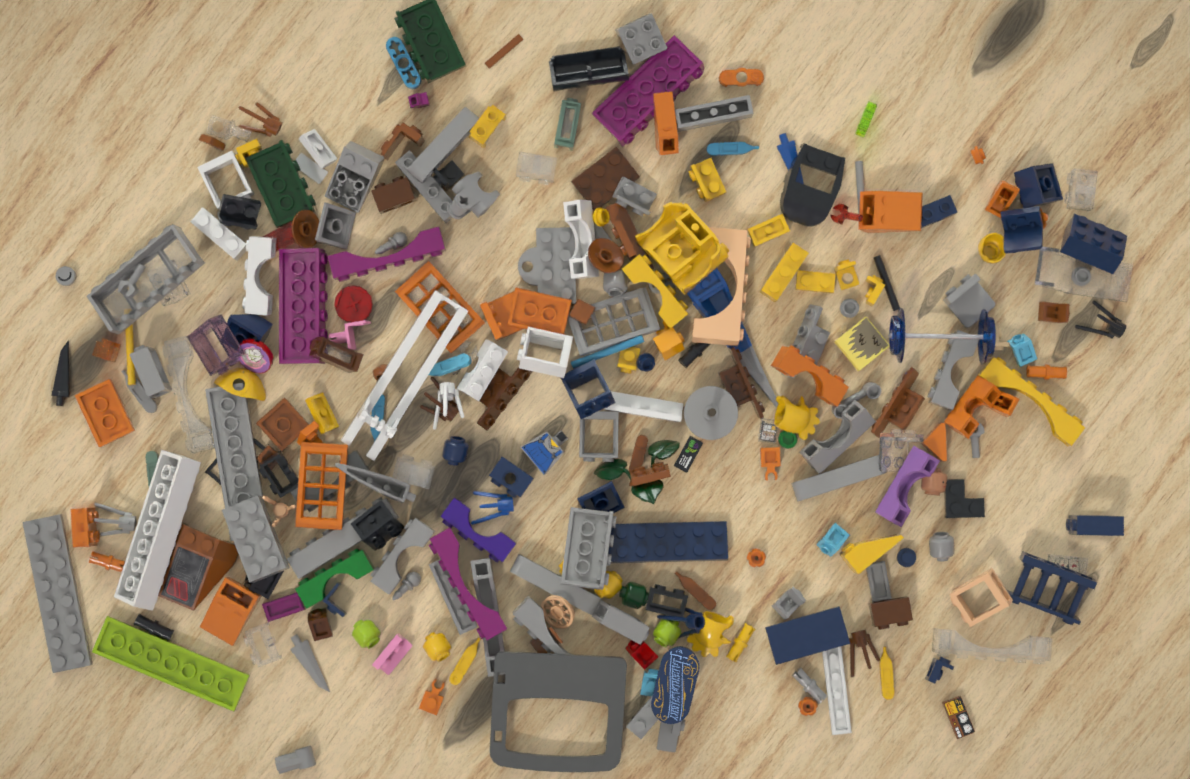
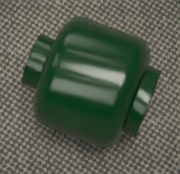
M631 581L626 586H622L619 592V597H622V604L634 609H639L641 606L644 607L649 596V592H647L644 585Z

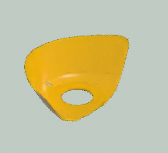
M246 368L231 369L214 381V384L233 395L265 401L266 399L265 389L257 374ZM238 378L245 382V387L240 391L233 388V382Z

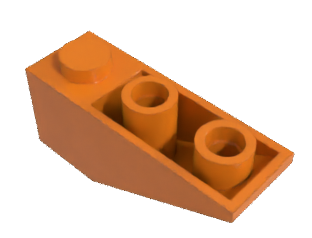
M672 91L653 93L656 150L659 155L679 153L678 132Z

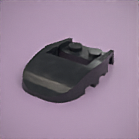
M803 143L800 146L799 154L793 159L791 167L785 175L780 208L788 220L813 227L821 224L826 219L835 202L842 183L845 158ZM802 164L836 176L831 193L829 194L795 182L800 165Z

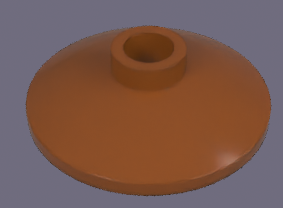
M310 210L299 211L292 221L293 238L302 248H311L317 244L315 238L320 221L316 214Z
M599 238L594 240L588 248V257L593 266L605 273H614L622 267L624 256L620 247L615 242L606 238Z

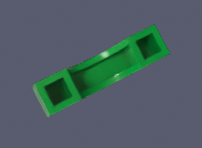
M357 548L348 553L349 558L344 561L340 558L331 563L332 568L328 570L322 568L315 572L316 577L309 580L307 577L298 582L299 587L295 588L306 609L325 598L326 584L334 575L345 573L353 576L355 579H359L375 569L364 549L359 551Z

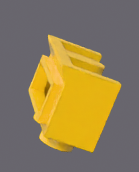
M494 105L488 106L470 130L469 138L485 148V142L494 133L502 120H506V114Z

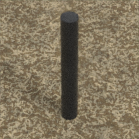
M881 255L876 256L873 259L883 280L882 283L885 284L884 288L893 311L899 310L900 306Z

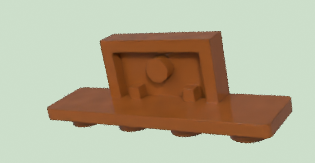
M617 203L607 206L605 209L608 210L610 221L614 227L611 230L615 239L619 238L622 244L619 247L623 256L627 255L629 261L639 254L642 257L646 255L649 258V255L636 242L635 236L638 232L627 209Z
M913 367L905 372L900 386L895 388L890 402L885 404L880 418L875 420V423L872 425L871 432L879 438L888 423L905 431L925 400L923 396L910 390L919 375Z

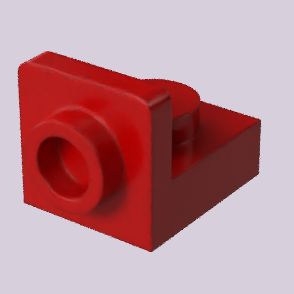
M630 640L625 647L627 652L644 670L659 657L645 641H642L640 645Z

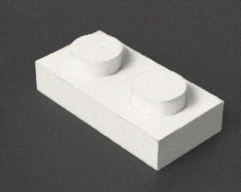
M315 129L300 136V142L321 169L333 164L337 160V157Z

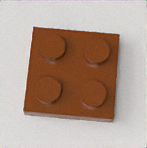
M285 397L256 422L281 452L299 437L300 431L309 425Z
M658 462L652 464L653 467L645 469L642 466L633 469L634 472L630 473L632 485L636 486L671 477L668 463Z

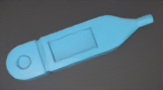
M465 353L436 363L428 375L438 377L469 366L472 359Z

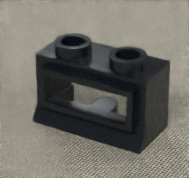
M281 451L260 463L259 471L264 479L268 478L271 483L269 485L270 489L275 495L278 494L281 498L298 487L299 478ZM274 460H276L290 482L285 487H282L268 466Z
M655 584L654 587L649 589L645 610L669 616L684 617L688 595H685L683 590L674 588L673 592L667 591L666 586ZM654 593L681 599V608L652 603Z

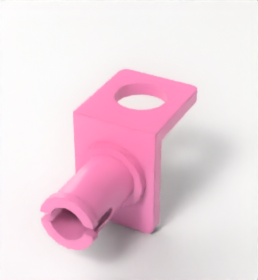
M364 320L344 324V332L330 333L329 339H334L331 341L337 344L347 343L348 349L356 350L353 327L368 325L371 322Z

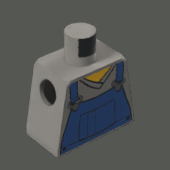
M561 430L553 437L548 432H545L520 448L539 471L545 475L564 454L560 445L568 440V438Z

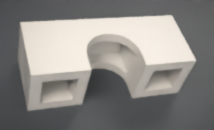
M203 207L190 221L235 260L238 261L246 252V243Z
M486 339L476 355L479 359L475 368L470 373H465L457 389L479 401L508 351Z

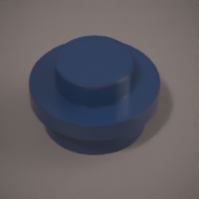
M644 353L638 357L636 365L639 370L648 372L654 368L655 359L652 354Z
M903 548L897 554V561L903 567H911L916 562V554L912 549Z

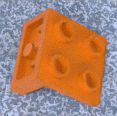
M515 291L489 303L484 302L480 304L496 341L523 329L507 325Z
M95 507L71 509L73 547L98 546L97 542L100 541V532L96 527L98 522H94V518H99V514Z

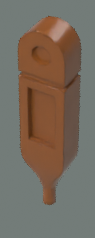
M640 435L636 439L629 466L630 473L634 472L633 469L642 467L648 444V438L645 435Z
M677 571L674 573L679 577L683 588L706 609L713 610L716 607V601L695 581L679 574Z

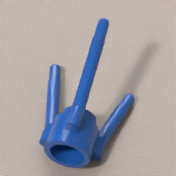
M479 491L473 492L474 495L500 498L497 499V503L482 504L479 507H498V511L501 512L471 522L472 525L503 515H509V512L514 511L512 496L507 497V494Z

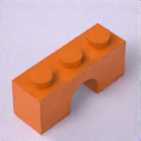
M977 376L944 422L952 430L969 439L979 426V423L973 418L974 410L981 405L992 408L1002 392L993 383Z

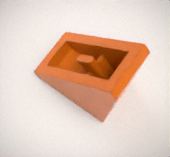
M1001 181L997 185L985 210L1001 218V211L1008 210L1020 189L1005 181Z
M1002 392L990 409L1004 417H1009L1020 399Z
M938 423L921 442L940 461H947L946 423Z

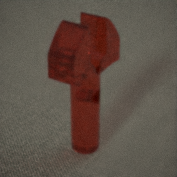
M838 204L833 207L834 210L840 211L841 214L838 216L830 215L835 223L843 225L845 219L858 222L863 220L862 214L848 212V206L844 204Z

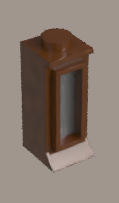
M323 336L315 337L310 344L311 351L309 356L348 373L358 372L364 354L348 349Z

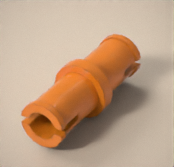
M1047 364L1044 366L1028 365L1026 376L1028 378L1040 377L1044 380H1049V378L1065 379L1067 377V367H1050Z
M92 551L89 563L105 567L106 570L112 569L122 572L123 567L121 566H124L125 561L116 559L113 555L106 556Z

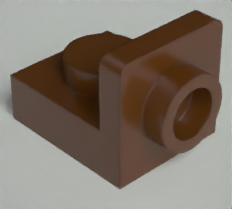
M317 608L309 612L308 624L314 641L333 637L327 617V609Z

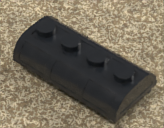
M620 46L552 56L550 58L551 61H549L553 92L629 81L625 53Z

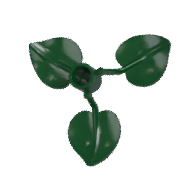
M661 440L650 445L648 454L652 456L651 467H653L652 464L655 463L656 458L664 460L675 454L680 447V443L672 440ZM614 459V462H604L594 471V475L604 480H614L623 473H626L631 480L630 472L628 469H625L627 462L622 459ZM656 480L632 486L631 491L641 501L654 504L658 495L663 490L664 484L663 481Z

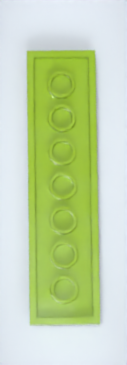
M110 616L106 617L92 650L97 655L233 712L236 710L250 677L249 674L158 636L151 635L146 631Z

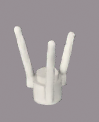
M452 382L439 384L440 390L438 391L437 400L439 402L443 400V416H447L448 401L453 400V397H455L460 416L464 418L459 390L455 389V384ZM437 405L433 423L434 430L437 428L440 407Z

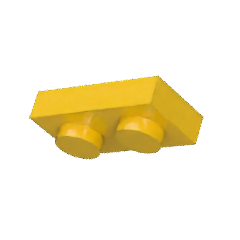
M783 214L747 229L754 247L790 232Z
M797 270L795 290L834 293L836 274Z
M323 392L305 399L314 421L319 425L321 434L339 427Z

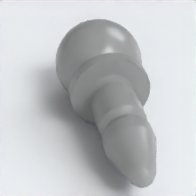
M396 232L393 237L388 238V242L383 244V246H379L375 254H382L391 248L395 250L397 247L404 246L407 243L406 234Z
M417 572L408 573L406 580L402 581L403 585L394 593L392 599L396 600L402 597V594H405L408 590L412 591L413 587L418 586L421 582L420 574Z

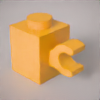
M663 321L664 329L655 332L658 336L654 337L653 340L666 361L685 350L683 346L685 340L680 331L676 333L673 327L669 329V326Z

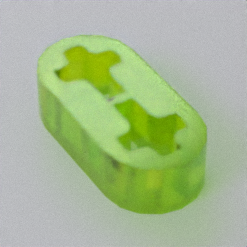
M868 101L855 131L856 135L864 138L877 104Z

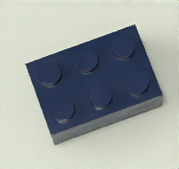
M1074 213L1064 231L1060 252L1114 274L1124 258L1127 235Z

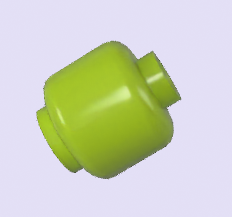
M661 619L653 630L654 641L665 648L673 646L681 635L679 623L673 620Z
M359 620L354 624L352 636L361 648L370 649L380 641L381 632L371 620Z

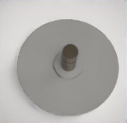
M706 386L690 395L685 404L684 418L693 434L702 439L716 440L732 431L738 419V408L729 392L720 387Z

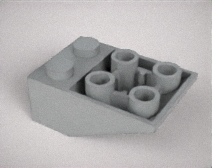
M350 141L343 148L325 197L359 213L385 158Z

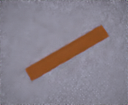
M518 34L484 64L490 69L524 39Z

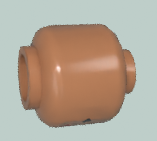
M936 468L930 477L922 478L921 489L925 491V494L940 496V493L946 490L947 475L941 473L940 468Z

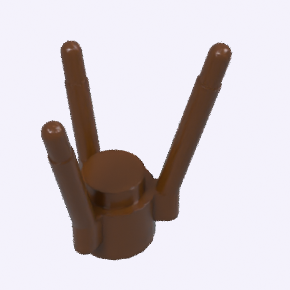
M431 377L434 385L440 390L439 383L434 377ZM424 392V395L441 408L439 417L444 421L448 420L451 422L459 412L458 408H456L457 403L453 400L448 401L450 404L447 406V416L444 417L443 404L427 392ZM424 405L420 406L421 409L435 415V410Z
M866 630L851 633L852 638H849L851 677H854L855 644L857 648L862 647L868 669L872 667L866 645H869L876 660L880 661L870 634H867Z

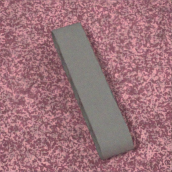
M467 107L463 108L416 158L407 171L421 183H424L434 173L433 170L437 169L470 134V130L479 120V117Z
M880 454L791 484L798 502L887 472Z
M520 554L510 570L513 574L552 595L563 597L571 605L590 615H593L600 600H602L599 596L582 587L561 585L560 575Z

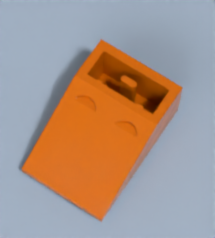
M861 191L858 230L866 233L921 231L923 193Z
M225 577L209 606L200 628L234 646L262 596L249 590L236 580Z

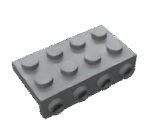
M571 507L561 585L603 590L604 585H608L609 574L606 573V566H610L612 554H608L609 547H613L614 535L610 534L611 528H615L617 517L613 516V511L605 512Z

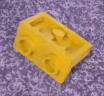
M711 158L690 165L691 170L688 173L692 182L696 181L699 187L696 191L700 199L703 198L707 202L726 193Z

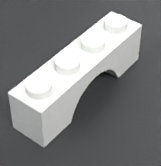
M590 200L563 202L565 222L570 225L575 237V251L572 258L569 259L571 279L599 277V270L593 266L588 257V248L595 240L592 202Z
M251 236L246 242L248 259L245 261V270L247 271V278L244 279L243 285L244 290H246V297L243 298L242 302L245 314H272L273 295L262 287L259 273L262 265L267 260L275 257L277 238Z

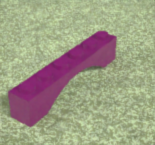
M440 227L420 231L407 247L389 256L367 258L345 251L329 255L328 260L333 278L343 282L350 280V276L353 275L362 277L368 275V271L376 270V272L387 270V266L394 265V267L403 266L406 264L405 261L413 260V262L424 260V256L443 255L442 252L446 251Z
M449 527L430 538V549L434 555L438 553L441 559L438 563L443 572L447 570L451 577L447 579L452 588L457 587L460 594L457 596L462 605L466 604L469 611L467 614L470 620L477 622L479 628L476 630L481 639L486 638L488 641L506 631L507 627L499 613L477 601L464 585L458 566L460 544L451 528Z

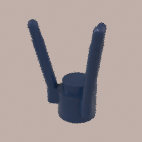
M687 607L685 611L690 613V615L686 618L657 615L658 619L685 622V625L692 629L681 633L679 638L694 633L699 634L705 625L703 613L696 612Z

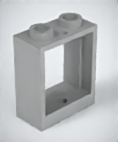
M144 345L133 349L134 352L129 355L147 397L158 398L173 391L156 350Z
M598 411L589 417L580 419L579 458H583V461L595 462V458H602V462H614V458H618L619 412ZM585 419L613 420V453H584Z
M600 600L592 615L599 623L640 645L649 635V626L603 600Z

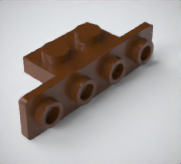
M733 346L728 347L735 365L718 372L723 386L732 395L737 407L751 401L757 417L762 419L764 418L763 412H765L761 401L758 402L755 397L758 393L754 384L750 385L748 377H750L746 366L743 367L740 362L743 359L739 349L735 350Z
M518 367L514 374L509 376L498 368L479 400L488 408L479 418L477 424L488 431L494 425L501 412L506 409L511 399L518 393L523 383L529 379L533 371Z

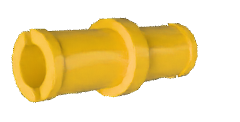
M745 623L738 637H735L733 640L734 644L726 657L737 663L739 656L744 648H747V643L756 629Z

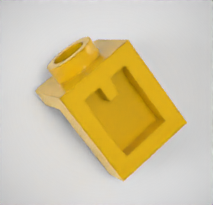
M257 139L236 148L238 152L235 154L236 159L240 165L243 164L247 168L249 166L245 156L258 153L263 148Z
M875 275L872 277L868 276L865 280L875 286L874 288L870 287L865 295L868 298L865 303L871 307L885 287V284L882 283L883 280Z
M630 347L620 351L617 368H621L620 372L631 374L632 371H636V361L639 357L640 348Z

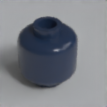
M451 436L450 439L444 442L442 457L448 461V464L458 466L459 463L466 461L469 445L465 442L464 438Z

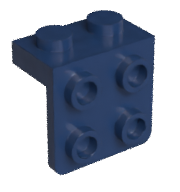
M1039 206L1001 211L1005 253L1038 250L1043 247V219Z

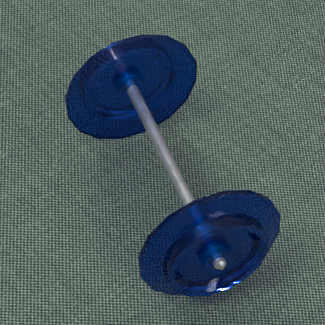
M899 308L897 316H891L888 335L890 354L896 356L898 363H902L905 338L979 339L978 356L981 365H984L987 358L992 357L994 354L996 342L994 318L988 317L986 309H983L978 323V335L905 333L904 310Z

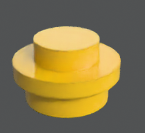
M599 207L593 213V221L597 226L602 227L609 222L610 215L607 209Z

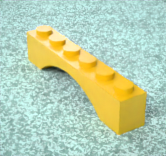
M999 357L990 358L977 376L993 383L997 388L1012 389L1032 399L1046 415L1052 435L1066 446H1072L1085 429L1082 425L1083 422L1078 417H1071L1067 414L1068 410L1062 405L1054 404L1051 401L1052 397L1045 392L1041 394L1037 391V386L1029 380L1027 382L1023 380L1021 373L1017 370H1010L1006 367L1007 363Z

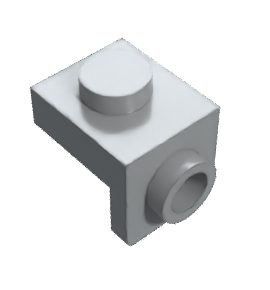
M792 587L772 607L786 620L800 605L804 604L806 599L799 590Z

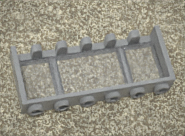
M172 224L164 228L163 233L158 237L151 239L145 248L138 250L133 258L121 264L115 273L108 275L103 283L95 286L91 293L87 295V298L108 330L112 333L121 334L203 266L205 262L192 246L182 228ZM141 263L146 268L136 282L139 292L136 296L127 298L126 293L129 291V287H127L124 293L118 292L119 283L121 280H129L138 264Z

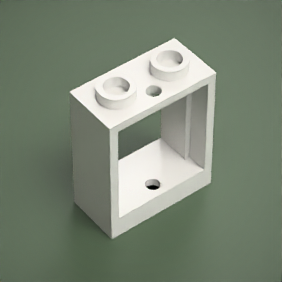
M233 151L197 167L217 209H219L221 200L209 174L229 164L234 163L246 188V191L236 196L251 199V196L254 195L251 185Z
M528 327L527 333H522L520 345H524L523 349L518 351L517 360L520 361L519 368L564 378L573 337ZM529 342L562 349L559 363L526 356Z

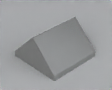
M324 202L315 240L318 243L347 249L356 212Z

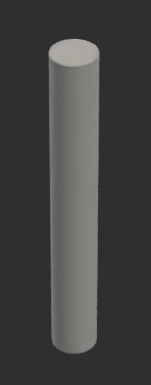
M855 161L858 215L860 192L865 191L863 161Z

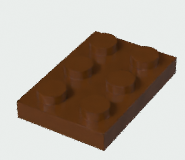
M615 147L571 181V183L585 200L592 202V210L595 211L596 208L604 206L613 199L612 196L622 176L633 182L640 178V176L620 150Z

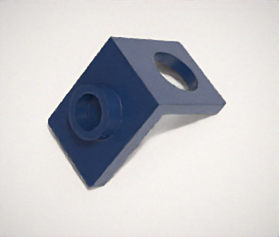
M338 582L324 598L323 602L328 605L326 608L334 615L338 613L341 617H344L347 613L330 600V597L341 585Z

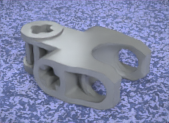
M480 172L467 175L452 188L456 196L447 206V211L455 219H461L471 211L479 218L487 212L494 201L500 196V193L497 190L486 193L480 189L478 181L483 176Z

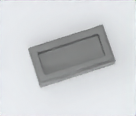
M885 561L872 563L866 568L872 602L892 599Z

